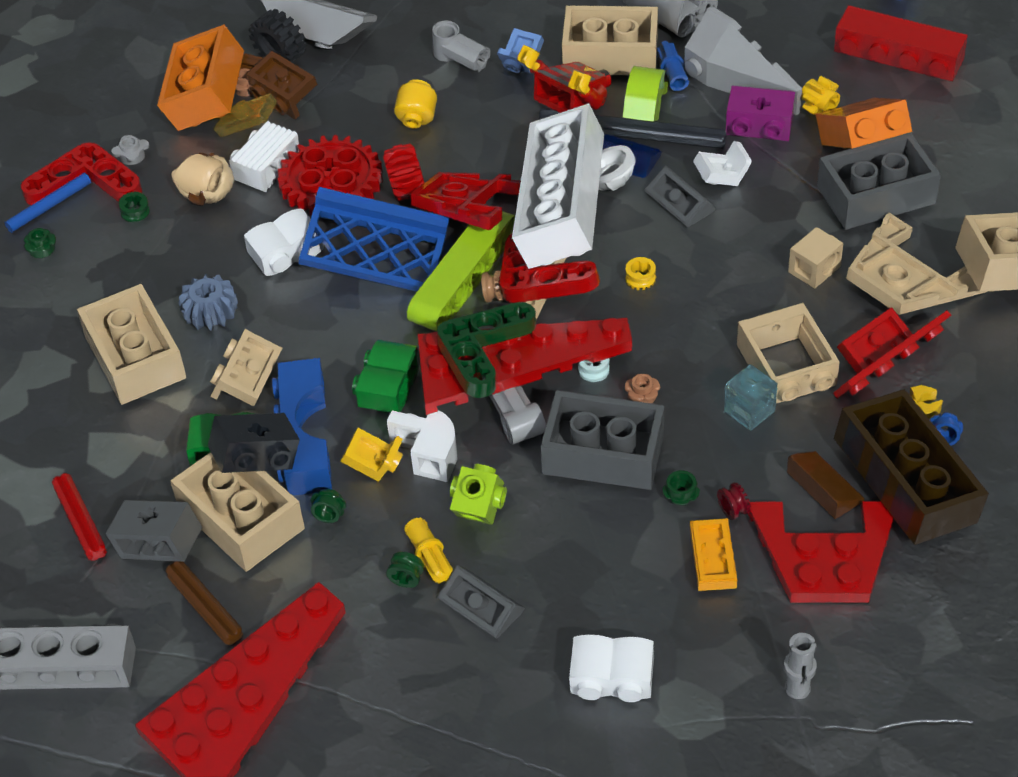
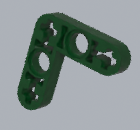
M516 302L447 320L438 326V347L463 390L469 396L484 398L492 395L496 389V371L482 347L532 333L536 326L535 308L528 303ZM481 326H493V327H495L494 329H491V330H482V329H479V327H481ZM461 356L475 357L473 360L468 361L458 359Z

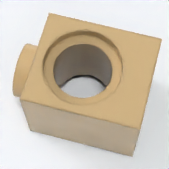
M818 227L814 228L790 248L788 272L814 289L817 288L841 267L843 242Z

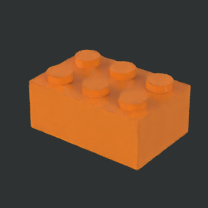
M225 24L173 43L157 106L178 131L189 127H196L214 118L224 117L231 112L244 49Z

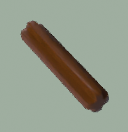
M175 561L167 566L166 573L168 579L225 644L233 645L242 638L241 626L184 562Z

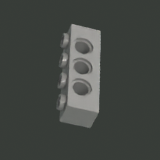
M107 624L105 626L67 625L66 627L32 625L27 628L0 627V690L130 687L136 651L129 626Z

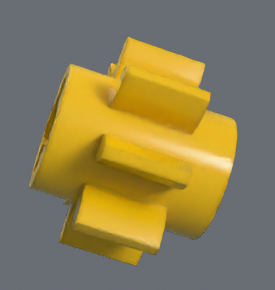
M822 75L818 81L810 79L802 88L801 99L805 101L802 108L813 115L837 108L840 102V94L836 90L839 85Z

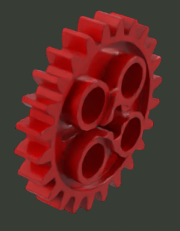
M323 135L318 143L308 139L309 146L305 147L298 144V153L289 151V159H282V168L278 169V184L283 200L288 199L290 207L297 205L298 209H303L304 211L309 209L311 217L319 187L374 199L373 192H380V183H383L382 162L379 160L378 153L372 152L371 145L363 147L361 139L351 143L350 136L345 137L343 141H339L338 135H334L332 140L327 141Z

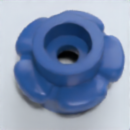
M944 412L934 415L929 419L950 446L959 441L964 428L963 423L958 421L955 414Z

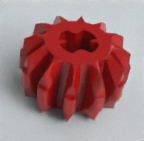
M410 143L405 145L399 144L385 150L383 159L395 198L399 201L404 199L410 200L411 193L425 182L415 147Z

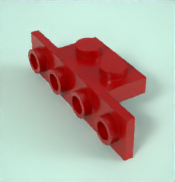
M892 307L837 346L857 375L833 393L834 396L838 399L848 391L852 396L857 394L870 384L866 379L868 376L874 373L879 378L895 366L892 359L899 355L904 360L920 348L916 343L917 341L924 338L929 342L943 332L945 329L941 324L952 315L946 310L912 334Z

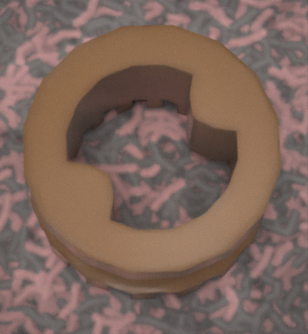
M501 270L495 271L494 275H490L488 272L482 273V292L486 303L492 302L494 298L504 301L499 283Z

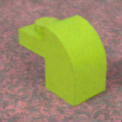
M641 66L632 67L626 88L622 118L652 122L659 120L662 95L667 94L668 81H664V69Z

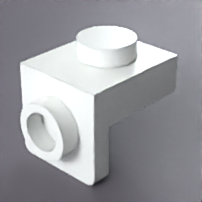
M733 141L726 155L698 152L693 162L705 183L738 186L749 169L751 158L741 142Z

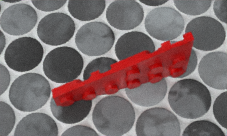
M608 318L552 324L541 323L537 324L532 333L482 347L496 371V389L493 394L542 379V373L555 369L559 373L572 370V364L584 360L595 363L632 351V336L628 319ZM437 332L418 334L425 414L438 412L437 406L452 401L456 406L469 402V395L463 390L438 347ZM461 356L458 359L468 361L473 360L475 357Z
M318 582L136 723L135 727L138 734L181 777H235L241 768L240 762L251 746L258 743L289 697L288 691L296 679L302 678L308 669L307 663L315 651L323 647L346 613L344 603Z

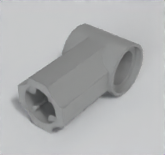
M444 20L437 22L433 26V55L436 59L444 62L455 60L477 72L486 67V63L490 58V49L460 34V28L455 22Z
M521 386L512 387L490 395L501 416L504 433L511 445L544 434L546 423L542 411L536 402L531 403Z

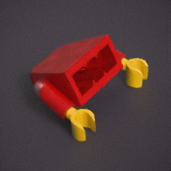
M523 45L517 60L530 68V72L534 75V100L560 113L585 104H590L592 110H597L604 105L607 98L606 88L612 82L611 75L607 70L597 71L580 62L548 67L543 61L537 60L540 55L538 51Z

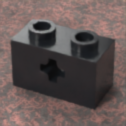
M285 413L214 416L208 447L221 473L289 470L293 467L300 439Z

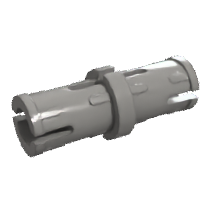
M797 633L791 637L789 641V654L784 660V672L787 676L785 682L786 693L794 699H803L809 695L811 679L814 677L817 669V663L814 658L816 649L815 639L807 633Z

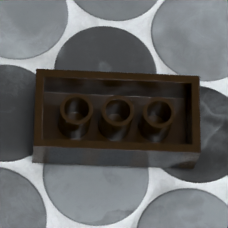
M905 389L842 408L833 439L914 545L978 523L989 493Z

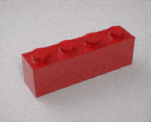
M848 5L836 27L834 51L953 82L964 60L968 35Z

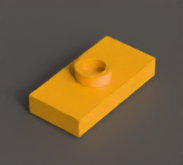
M728 518L690 521V535L698 591L737 588L738 580Z

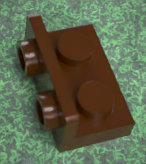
M274 51L266 55L246 74L251 85L250 91L260 102L266 101L279 114H287L295 120L300 116L296 104L318 85L315 76Z

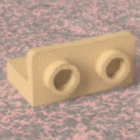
M246 329L243 331L239 341L232 338L223 357L228 359L226 366L219 363L210 383L216 385L210 397L217 400L221 391H224L254 406L282 347Z

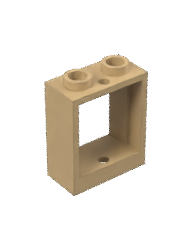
M804 303L738 322L737 346L771 405L792 401L797 397L817 391H825L837 385L840 362ZM799 338L815 365L775 376L761 349Z

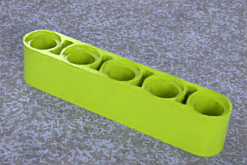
M502 211V221L491 230L469 224L411 299L407 310L408 321L437 332L438 326L442 322L453 319L481 282L482 273L488 272L503 253L506 239L513 233L515 215Z

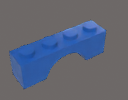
M320 358L277 363L278 377L272 378L274 399H280V404L273 406L274 413H285L300 439L292 469L277 470L279 482H286L287 491L293 496L319 493L321 490L332 489L331 464L326 439L313 437L301 429L311 415L326 408L325 386Z

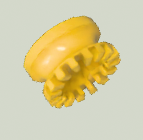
M636 257L629 260L626 264L625 281L629 287L645 290L646 287L649 289L650 285H654L656 281V265L651 259Z

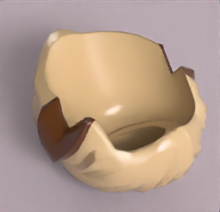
M215 153L191 155L171 173L173 182L179 192L190 202L201 206L204 203L212 204L221 201L230 192L234 183L233 171L226 162L225 157H219Z

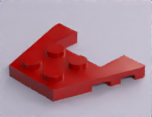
M438 172L411 193V206L479 228L491 230L502 221V207L484 204L497 192L519 195L521 180H511V174H499L494 179L488 180L480 179V173Z
M862 501L863 533H785L783 502H748L751 505V511L748 513L751 522L754 521L758 530V537L772 558V566L790 603H869L894 521L893 516L881 501Z

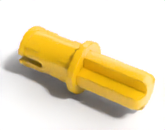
M419 517L410 520L405 525L404 532L415 548V555L423 561L435 583L440 584L443 581H447L453 572V568L443 553V543L434 537L425 519L423 520V518Z

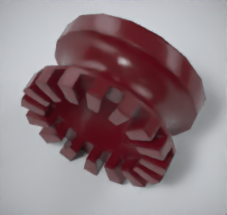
M737 482L730 484L729 490L721 488L717 491L719 505L723 513L730 520L737 519L739 513L746 515L751 511V505L748 503L750 502L749 498L745 499L747 494H742L744 489Z

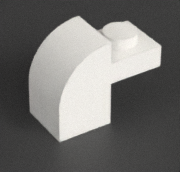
M392 410L387 419L390 444L397 435L403 439L400 447L411 449L413 474L448 482L457 463L455 429L450 418L439 410L438 412L428 414L426 418L418 417L412 413L405 414Z

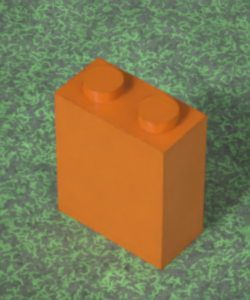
M871 98L815 114L821 143L825 146L853 149L912 132L906 99Z

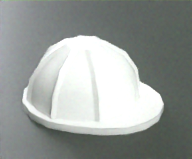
M618 145L602 150L598 190H617L623 187L625 182L632 176L636 160L630 148Z

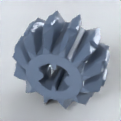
M205 273L203 279L192 278L191 285L182 286V294L179 296L178 303L187 324H193L197 330L207 326L211 331L213 326L220 325L225 327L226 320L234 319L238 299L230 280H223L220 275L209 278Z

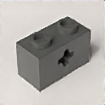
M124 500L105 534L121 559L184 562L202 526L188 502Z

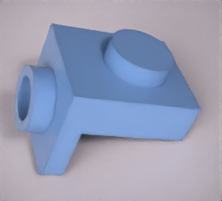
M514 28L506 49L499 48L497 55L505 69L514 73H520V71L531 73L530 68L517 60V56L523 45L540 53L544 39L542 35Z

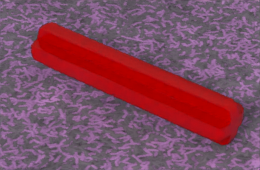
M63 473L60 476H55L52 480L54 490L88 560L96 561L98 558H104L107 554L105 544L71 475Z

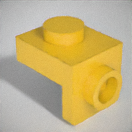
M358 427L340 462L379 482L387 470L393 473L403 456V453L398 451L403 439L396 435L391 444H388Z

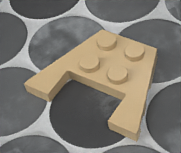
M890 212L883 218L882 225L876 228L868 245H864L850 265L846 277L847 280L888 308L892 307L899 315L988 292H979L966 266L946 278L898 247L899 244L910 238L913 227Z

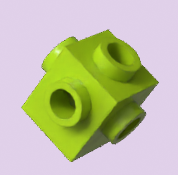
M474 464L473 469L461 467L459 476H454L450 487V497L453 498L450 510L457 517L493 525L497 508L502 509L507 494V488L503 487L504 481L495 474L496 469L482 464Z

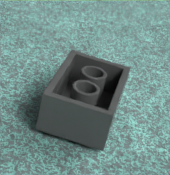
M910 132L820 157L817 187L846 230L881 220L889 212L895 216L936 204L941 174Z
M556 390L541 443L542 474L652 490L664 436L665 405Z

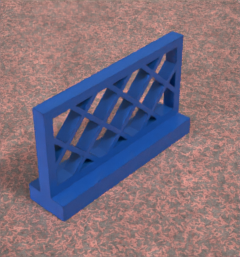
M319 187L315 207L299 256V264L417 292L424 282L412 279L407 272L422 266L428 277L439 264L447 235L449 218ZM320 217L334 220L338 226L324 233L318 225ZM360 226L367 228L371 234L356 240L349 229ZM344 233L351 244L336 250L329 239ZM390 233L400 236L403 242L389 248L382 237ZM376 240L383 252L369 258L362 247ZM424 241L436 244L435 250L422 256L415 244ZM320 243H323L330 252V254L322 258L309 255L310 248ZM409 248L416 259L402 266L395 254ZM356 250L363 262L354 266L346 264L342 256ZM389 258L396 268L389 273L379 272L374 264Z

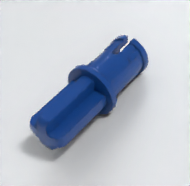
M667 40L662 41V45L657 48L661 60L660 69L665 70L670 88L673 91H682L689 84L684 70L685 62L678 55L674 43H668Z

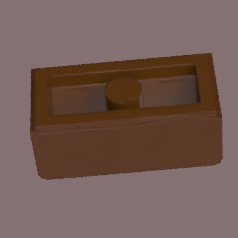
M816 451L792 454L788 457L787 473L834 519L839 518L864 501L865 498Z

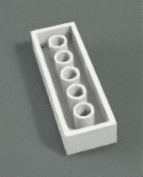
M590 104L531 122L529 125L512 239L529 269L540 265L547 266L557 260L570 256H580L592 250L604 133Z

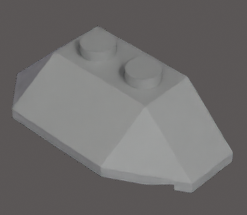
M261 0L267 11L278 9L279 13L281 11L286 13V18H293L294 21L292 23L294 26L298 24L301 28L298 32L303 33L305 36L302 41L307 39L315 41V46L325 49H332L333 45L346 43L377 20V15L324 0Z

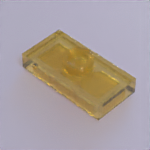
M269 93L249 101H239L232 106L230 113L219 119L214 130L220 137H224L265 123L272 113L277 100Z

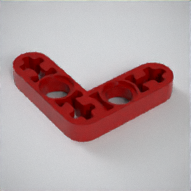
M90 142L78 145L28 176L21 184L24 199L29 205L41 200L82 173H86L93 183L118 202L123 195L129 192L142 193V187L137 174L98 144ZM106 170H114V171H115L114 173H112V174H110V175H105V176L100 175L102 172H104V171H106ZM70 171L66 176H56L60 172Z
M512 234L506 239L499 283L503 297L507 302H526L590 292L599 286L600 278L594 262L576 261L529 269L512 239Z

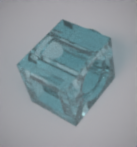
M750 364L726 383L724 412L752 431L775 412L778 383Z

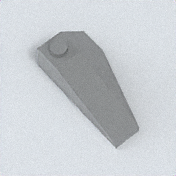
M714 6L709 7L685 46V72L706 86L730 93L731 86L794 91V115L799 114L802 98V88L777 62L770 64L760 52L762 47L755 40L750 43L739 32L742 27L733 18Z

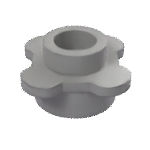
M125 135L121 138L119 145L112 148L111 152L114 157H120L121 162L126 165L138 164L144 159V150L149 148V142L146 139L139 140L132 135Z

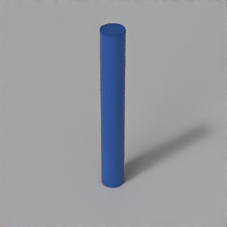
M82 173L4 222L6 228L13 233L91 184L89 176L86 173Z

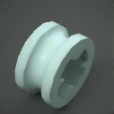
M610 358L595 362V366L588 360L578 362L580 377L589 382L604 380L609 374Z

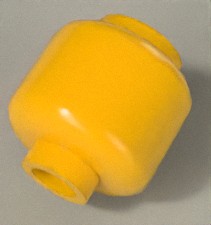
M418 79L410 80L408 83L403 84L397 92L394 114L409 128L416 129L420 128L421 125L429 124L434 119L437 103L435 90L431 88L429 83Z

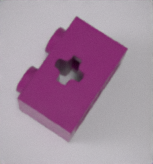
M731 86L726 114L727 135L789 141L794 115L795 92Z

